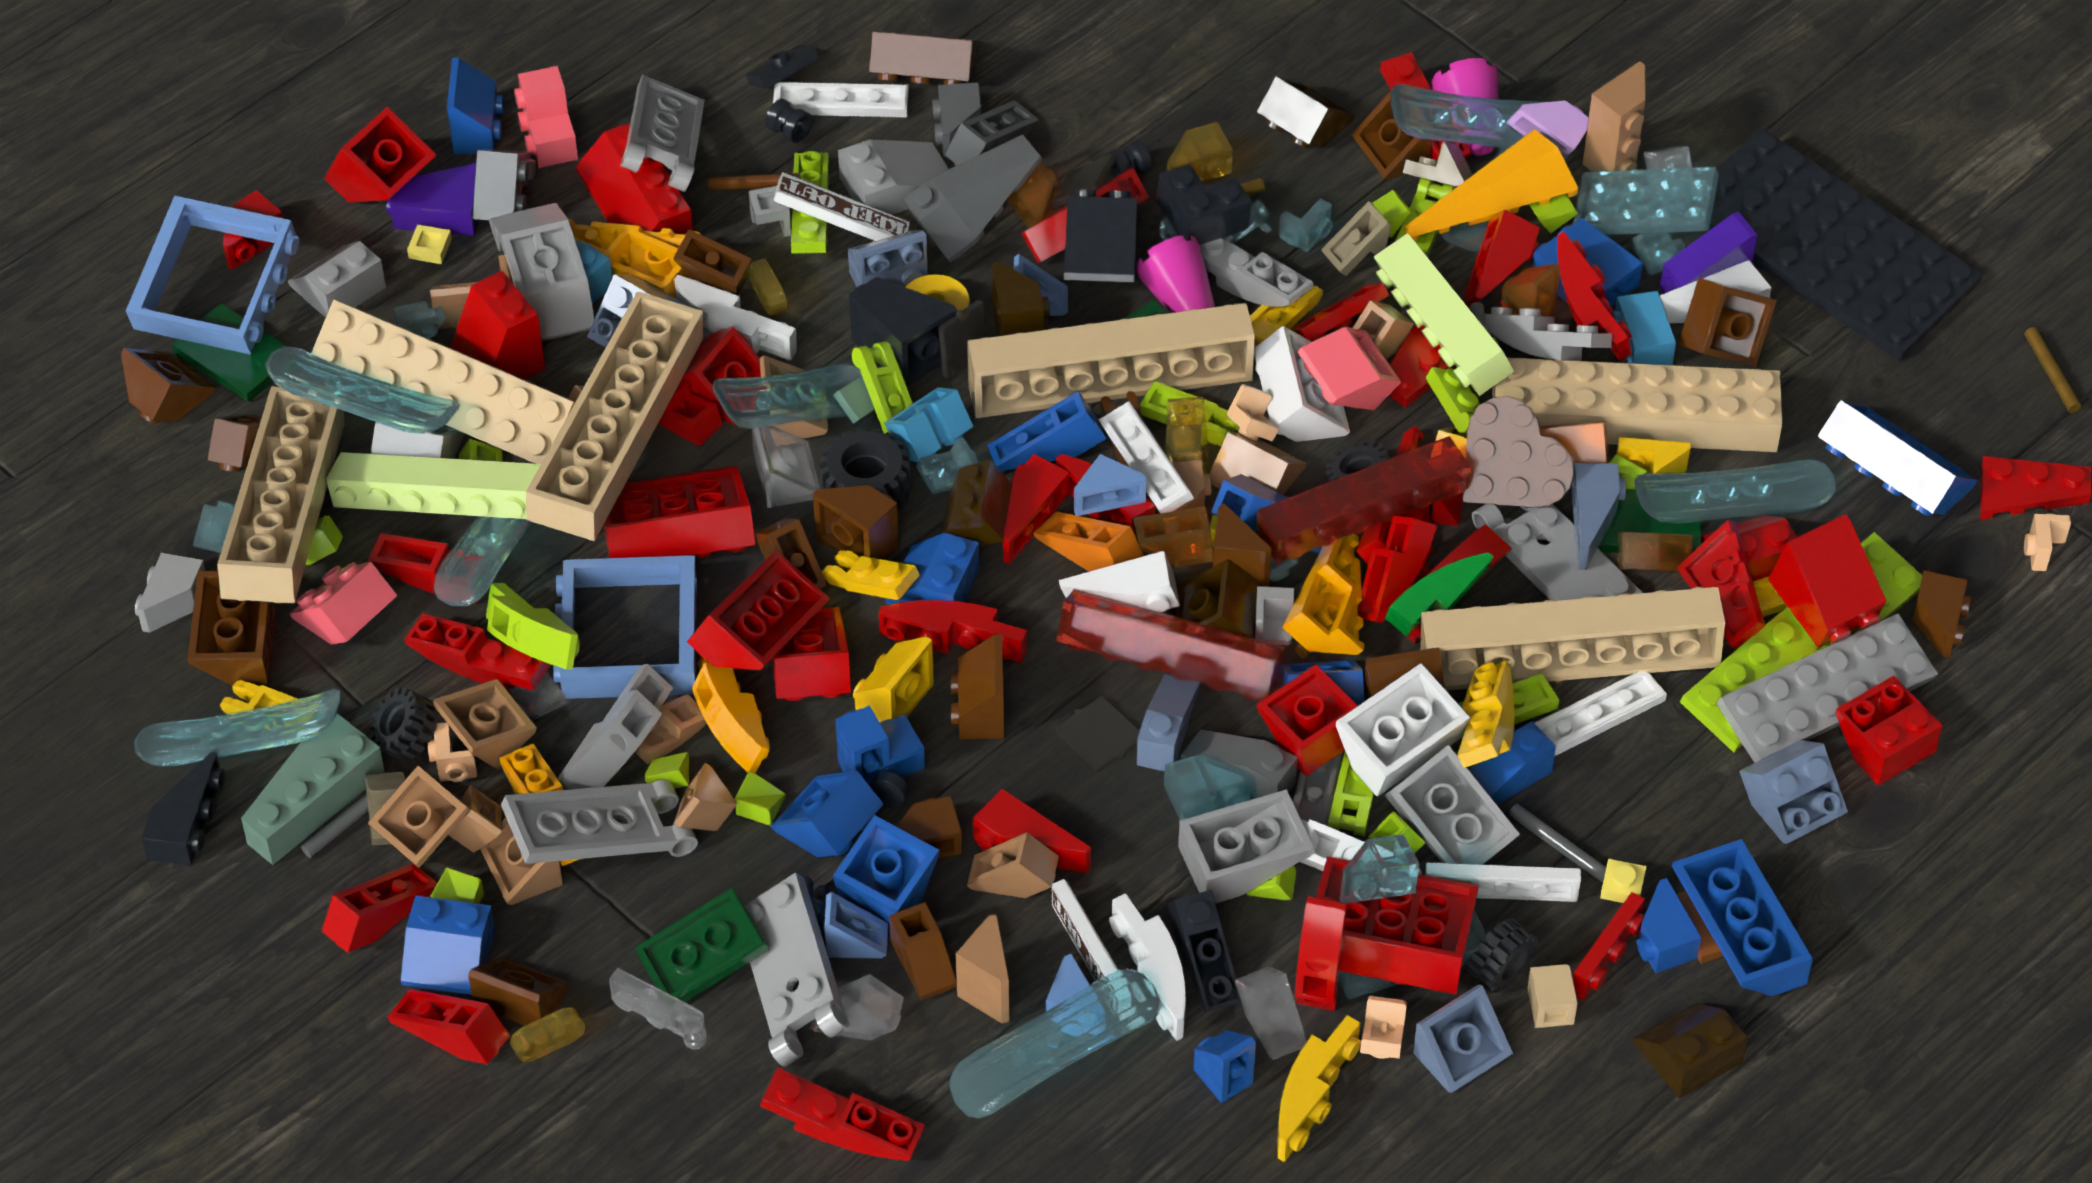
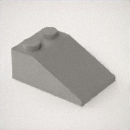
M867 140L838 150L839 178L852 200L890 215L908 210L909 208L903 201V198L930 178L949 170L932 142Z
M1449 745L1440 750L1385 794L1386 798L1406 823L1426 842L1425 844L1442 863L1483 865L1520 835L1467 767H1463L1458 756Z
M1287 789L1180 820L1179 850L1199 893L1211 890L1215 903L1244 895L1315 852V848Z

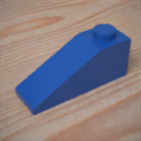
M1079 391L990 443L988 448L994 464L1000 471L1015 469L1020 464H1025L1033 454L1049 462L1056 461V457L1061 454L1077 457L1107 438L1098 416Z
M1531 721L1513 732L1510 751L1474 764L1469 771L1495 804L1498 805L1552 773L1556 745Z

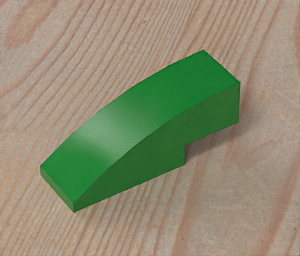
M1488 552L1467 557L1425 576L1407 589L1390 606L1385 619L1408 637L1421 622V612H1431L1438 609L1452 610L1487 571L1494 557Z

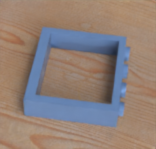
M174 196L126 309L133 329L251 355L255 343L260 342L264 331L263 323L267 313H271L274 309L275 294L278 286L285 282L289 259L298 250L299 237L296 235L291 220ZM191 225L274 243L240 329L156 311Z
M695 556L563 560V575H556L557 597L562 596V603L555 604V615L573 630L575 588L680 584L679 664L650 666L673 687L669 695H694L692 686L696 680V650L687 641L697 630V573ZM553 665L554 682L561 683L563 699L619 697L641 665L573 667V669H563Z

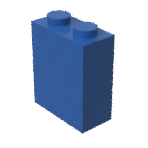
M1581 218L1571 226H1565L1559 232V234L1565 232L1571 241L1577 240L1585 250L1587 255L1585 259L1590 266L1596 264L1600 268L1606 279V282L1603 283L1605 299L1611 307L1616 304L1618 296L1628 295L1639 287L1643 263L1585 219ZM1557 235L1548 243L1539 245L1535 250L1531 276L1567 302L1558 266Z

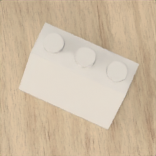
M1282 326L1254 348L1255 368L1260 377L1262 389L1272 396L1267 407L1268 420L1279 429L1277 434L1284 435L1295 442L1341 437L1350 433L1344 406L1329 403L1321 393L1322 388L1317 380L1309 375L1304 368L1305 363L1297 351L1311 343L1309 340Z
M1420 663L1337 720L1335 725L1352 769L1378 797L1422 766L1447 745L1451 746L1461 739L1470 717Z

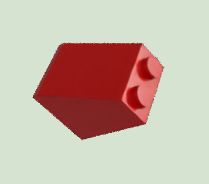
M386 107L340 149L324 179L348 203L389 200L436 157V154L401 119Z
M500 271L471 285L450 348L524 380L545 370L538 314L507 275Z
M1846 514L1787 542L1768 578V581L1818 648L1830 642L1834 644L1843 640L1852 631L1860 627L1864 630L1876 624L1880 620L1879 614L1887 602L1852 522Z

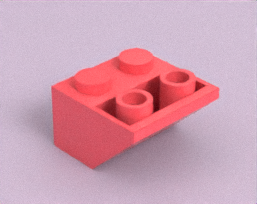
M1343 327L1301 347L1297 351L1305 363V370L1317 380L1322 388L1321 393L1323 397L1333 405L1375 410L1401 383L1366 330Z
M352 562L344 568L335 566L325 573L321 578L324 583L316 590L312 588L302 594L296 600L298 606L289 614L293 620L333 645L347 642L397 595L372 562L362 564Z

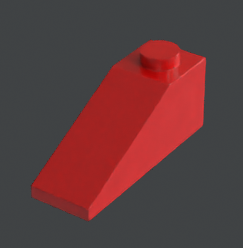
M1505 209L1489 221L1462 299L1468 308H1470L1471 304L1484 298L1522 263L1534 256V252L1539 245L1536 238L1540 227Z
M1035 454L1025 464H1020L1012 477V489L1003 538V562L1008 565L1012 563L1034 537L1033 533L1054 514L1070 495V472Z
M1003 789L973 817L974 840L984 851L1028 833L1059 856L1056 869L1087 874L1091 870L1090 846Z
M413 863L336 893L332 896L322 932L347 953L374 943L410 914L415 895L430 897L438 882Z
M409 989L387 1016L391 1023L463 1060L488 1064L499 1053L500 1048L510 1037V1034L488 1003Z

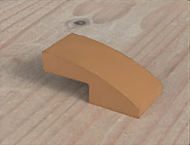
M688 694L660 707L659 711L662 713V716L635 751L647 765L653 759L661 758L681 746L707 724L697 703Z

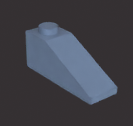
M1574 463L1575 475L1571 486L1578 569L1587 568L1617 514L1619 500L1625 499L1626 482L1625 478H1619L1617 463Z
M1164 674L1146 710L1137 739L1138 766L1170 773L1174 772L1199 692L1200 681Z

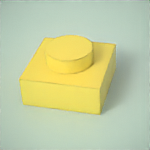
M417 225L407 249L408 258L442 264L452 240L451 231Z
M1608 859L1600 899L1624 903L1631 892L1641 896L1646 866Z

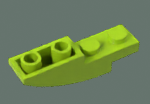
M815 151L794 153L793 173H798L801 180L829 190L828 153H818ZM793 209L791 252L826 253L828 222Z
M491 583L486 618L488 619L487 631L505 644L535 659L563 669H573L574 659L580 647L578 634L548 608H533L505 583Z

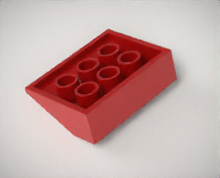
M737 466L626 483L603 524L609 558L695 556V558H702L710 555L711 552L722 550L739 552L745 550L747 546L755 545L750 503Z
M1327 856L1316 898L1328 897L1337 902L1347 904L1340 971L1363 977L1392 981L1397 984L1432 989L1437 992L1457 993L1479 886Z

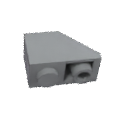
M166 553L160 554L156 566H151L149 569L147 587L144 593L139 594L135 603V614L139 616L143 632L150 633L193 612L198 571H205L203 560Z

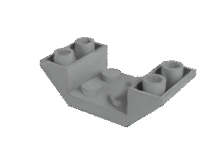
M557 203L489 218L498 251H504L515 287L538 314L541 341L590 330L594 322V314L588 279L569 220Z

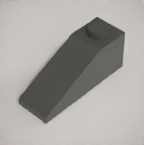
M1013 100L962 122L945 156L952 160L955 166L960 165L1012 139L1026 135L1038 124L1039 119Z
M1200 730L1181 754V760L1254 798L1286 789L1289 793L1296 784L1298 757L1265 740Z

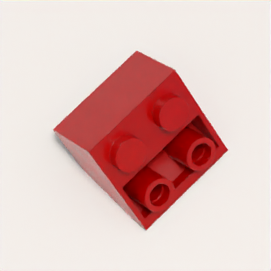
M1895 676L1888 678L1843 704L1835 711L1854 761L1878 786L1932 755L1937 750L1943 725Z

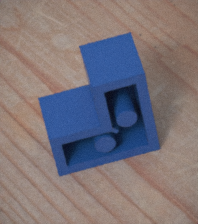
M869 705L859 710L849 711L835 719L838 764L843 772L857 770L870 786L874 776L879 772H891L904 778L925 769L924 746L906 715L887 719L879 723Z

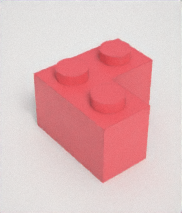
M558 66L518 74L520 88L514 89L518 109H523L522 112L517 113L521 132H528V135L524 136L527 152H531V155H535L538 168L578 160L576 138L568 115L565 88Z

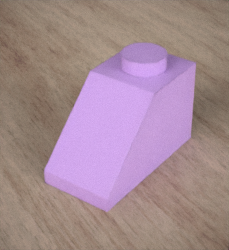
M1567 101L1523 104L1506 123L1523 136H1526L1535 129L1556 145L1563 159H1565L1575 150L1587 131L1589 117L1580 108L1571 105Z

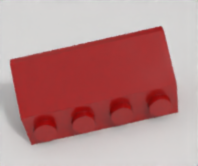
M630 123L605 131L577 164L576 171L608 223L640 226L643 231L661 232L662 228L671 229L674 234L684 235L687 234L689 229L693 231L691 209L679 190L668 186L670 176L661 162L652 158H644L637 172L620 166L626 149Z
M775 550L704 620L687 643L714 667L761 670L830 598Z

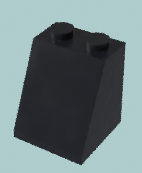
M1075 190V196H1068L1064 280L1135 282L1137 198H1130L1131 191H1110V197H1096V190Z
M875 277L866 284L859 285L854 291L849 293L852 341L859 347L867 346L868 348H872L875 343L888 342L893 350L906 387L958 355L957 308L952 304L879 277Z

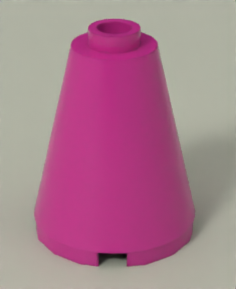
M1470 58L1449 64L1450 70L1442 75L1440 70L1435 74L1432 79L1433 91L1438 100L1443 99L1471 154L1484 156L1491 153L1498 144L1499 73L1494 63L1492 66L1488 65L1486 59Z
M1176 236L1164 240L1147 251L1150 257L1144 263L1141 258L1138 260L1135 271L1139 279L1171 313L1215 307L1201 247L1195 237L1191 236V241H1186L1184 236Z

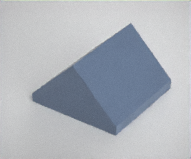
M1482 985L1475 986L1416 1025L1414 1055L1440 1084L1451 1093L1513 1054Z

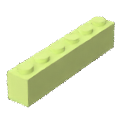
M1408 233L1374 256L1381 268L1376 272L1381 282L1384 283L1387 289L1392 286L1395 288L1391 293L1402 309L1407 305L1410 307L1406 312L1417 328L1422 325L1425 326V329L1422 330L1424 336L1433 348L1440 345L1441 348L1438 350V353L1449 368L1453 365L1457 367L1453 371L1465 388L1471 385L1480 396L1515 372L1502 349Z
M341 452L329 472L326 482L333 507L527 519L526 491L541 464Z

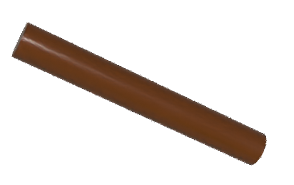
M789 173V175L801 179L798 173ZM781 174L710 177L708 187L710 190L768 188L777 186Z

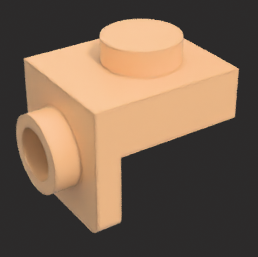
M1241 385L1226 414L1240 427L1238 432L1254 441L1261 437L1273 442L1279 430L1264 416L1272 396L1267 392L1248 385Z
M2034 514L2030 533L2025 535L2024 553L2031 558L2032 570L2046 571L2052 552V543L2066 542L2071 525V517L2069 515Z
M447 722L437 723L434 739H431L428 743L430 762L436 761L440 782H459L465 779L476 778L477 769L474 755L469 750L453 752L449 724Z
M1377 996L1368 997L1360 1053L1371 1054L1376 1058L1382 1059L1400 1057L1407 1007L1406 1001Z

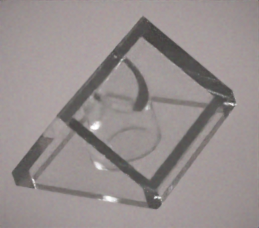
M755 418L751 422L753 450L767 508L813 500V493L820 489L808 441Z

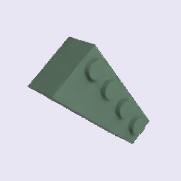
M328 707L242 816L241 820L247 844L274 865L366 790L365 774L385 773L380 747Z

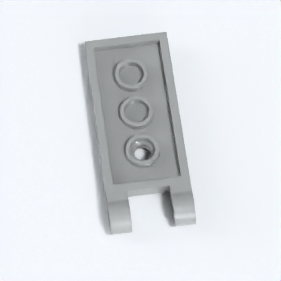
M642 75L637 86L626 149L620 166L637 172L644 158H652L673 170L668 186L685 192L695 168L694 163L705 100Z
M1485 504L1472 512V521L1476 529L1478 530L1486 524L1512 548L1506 557L1549 600L1559 601L1583 597L1617 596L1624 593H1643L1598 548L1587 568L1578 569L1574 524L1553 504L1540 507L1520 506L1528 512L1509 524L1504 522L1501 512L1494 504ZM1537 540H1547L1550 543L1548 545H1541Z
M658 780L645 784L505 795L501 804L525 864L669 851L670 855L681 857L691 853L698 845L692 829L679 828L675 824L663 827L658 814L672 810L679 801L676 791L669 780ZM615 819L623 821L624 824L617 822Z
M797 873L792 874L745 905L770 948L769 951L751 961L750 964L772 1039L768 1042L769 1049L775 1060L784 1067L803 1056V1048L796 1031L812 1020L816 1019L820 1029L829 1037L835 1036L850 1025L848 1015L841 1001L805 879ZM799 981L798 988L792 992L794 985Z

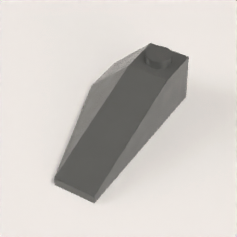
M1021 135L930 178L903 198V201L917 222L951 263L979 242L985 234L983 231L985 226L993 216L998 217L1004 210L1003 203L1012 192L1018 191L1042 161V158L1024 135Z

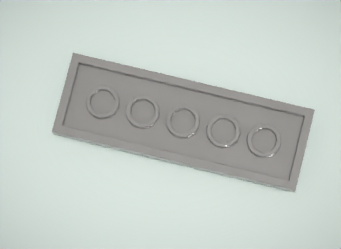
M1897 613L1721 697L1716 704L1754 763L1799 740L1808 741L1839 726L1840 724L1835 714L1838 707L1892 676H1895L1911 691L1934 680L1938 673Z

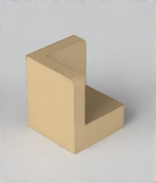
M1564 964L1531 967L1528 994L1535 1028L1574 1025L1577 999L1570 966Z

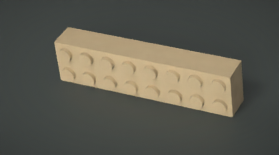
M639 291L636 292L526 491L528 521L595 541L703 340L702 310Z
M334 299L307 362L308 366L535 464L543 462L576 402Z
M1247 304L1224 305L1206 309H1193L1176 313L1156 314L1139 318L968 340V381L975 418L1048 409L1079 391L1087 403L1101 401V398L1104 396H1108L1110 400L1126 398L1128 391L1135 392L1136 396L1146 395L1155 381L1178 390L1252 381L1255 334Z
M1507 358L1515 372L1492 387V398L1511 396L1523 400L1538 417L1540 427L1606 421L1608 444L1618 445L1619 437L1687 442L1691 443L1690 448L1777 452L1782 428L1780 371Z
M271 386L217 564L221 599L295 603L327 489L326 478L333 467L344 428L342 391Z
M1696 587L1676 591L1659 590L1641 594L1624 593L1617 596L1583 597L1559 601L1546 600L1544 602L1524 604L1510 603L1489 607L1474 606L1454 610L1438 609L1431 612H1421V650L1439 647L1445 690L1468 689L1473 672L1478 667L1489 662L1498 664L1506 660L1510 665L1513 683L1539 673H1543L1546 680L1551 682L1632 675L1638 672L1656 673L1714 668L1721 663L1725 619L1718 587Z

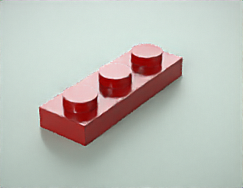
M1384 283L1366 285L1290 328V330L1313 342L1324 337V333L1332 328L1336 331L1350 325L1353 322L1351 317L1358 313L1362 314L1370 300L1379 302L1388 297L1389 293Z
M1633 892L1630 893L1577 967L1573 975V985L1577 998L1584 1001L1592 989L1598 991L1601 988L1608 974V970H1606L1611 962L1617 964L1627 948L1626 941L1630 935L1636 937L1640 933L1642 921L1645 917L1642 914L1645 898Z

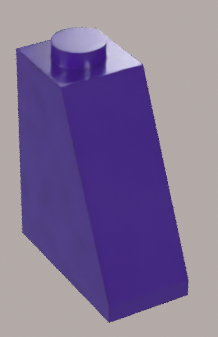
M476 163L413 177L392 198L387 200L386 210L387 214L392 215L394 229L415 231L417 225L447 229L451 231V234L475 236L479 219H473Z
M1739 212L1733 213L1664 263L1662 279L1660 280L1662 293H1668L1697 281L1698 277L1705 278L1749 260L1752 263L1757 233Z

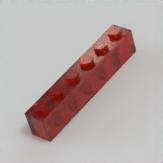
M1448 436L1259 509L1256 533L1271 547V556L1276 564L1287 559H1295L1320 546H1329L1336 540L1353 533L1359 534L1376 524L1392 521L1393 515L1400 516L1415 509L1426 508L1431 503L1448 496L1459 495L1468 489L1471 466L1452 438Z
M1073 589L1063 602L1056 640L1067 644L1073 650L1093 651L1102 654L1108 660H1125L1137 664L1139 668L1144 670L1164 671L1171 673L1174 678L1179 680L1199 681L1206 683L1211 689L1220 691L1231 690L1241 693L1243 697L1255 701L1265 699L1276 688L1284 647L1078 589Z

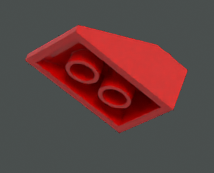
M840 607L821 608L772 658L777 699L799 701L808 696L821 695L825 698H835L844 693H851L849 652Z

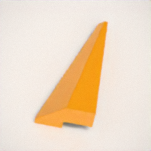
M1534 129L1405 226V235L1408 233L1414 241H1418L1419 235L1438 230L1440 234L1447 233L1450 227L1467 222L1471 226L1489 221L1504 209L1511 213H1517L1519 207L1535 202H1538L1540 206L1550 202V198L1566 193L1568 197H1573L1578 194V187L1558 147Z
M568 219L575 240L586 242L610 259L613 276L614 274L636 276L675 299L674 279L676 276L680 275L692 279L673 260L685 237L684 234H674L671 229L662 228L661 232L643 231L640 226L593 221L590 226L575 224L573 220Z
M1349 506L1338 515L1282 626L1287 633L1310 652L1358 655L1364 650V643L1359 641L1358 632L1363 627V619L1357 613V605L1362 601L1360 560L1354 555V548L1359 544V536L1353 533V522L1358 517L1357 513Z

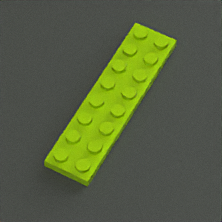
M1874 532L1861 545L1887 600L1879 614L1881 618L1878 622L1891 617L1919 592L1922 575ZM1786 607L1755 636L1747 640L1685 693L1680 703L1729 749L1735 752L1743 744L1716 704L1719 699L1832 645V642L1818 648L1790 609ZM1861 627L1852 631L1849 636L1862 631Z

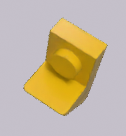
M1619 437L1616 454L1650 473V490H1660L1687 471L1691 443Z

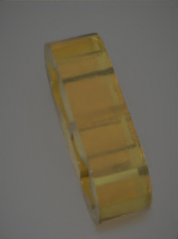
M762 258L751 262L749 279L768 315L773 316L787 311L788 305L784 291L767 260Z
M564 1008L517 1030L510 1039V1045L520 1061L531 1062L576 1041L584 1033L585 1025L574 1008Z

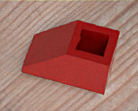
M257 190L231 206V208L283 218L282 212ZM224 233L223 248L227 266L233 270L274 243Z

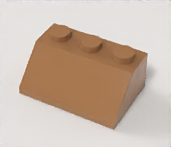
M1640 61L1592 93L1583 165L1611 187L1622 179L1631 177L1637 168L1636 162L1641 142L1640 135L1644 121L1643 114L1646 100L1645 65Z

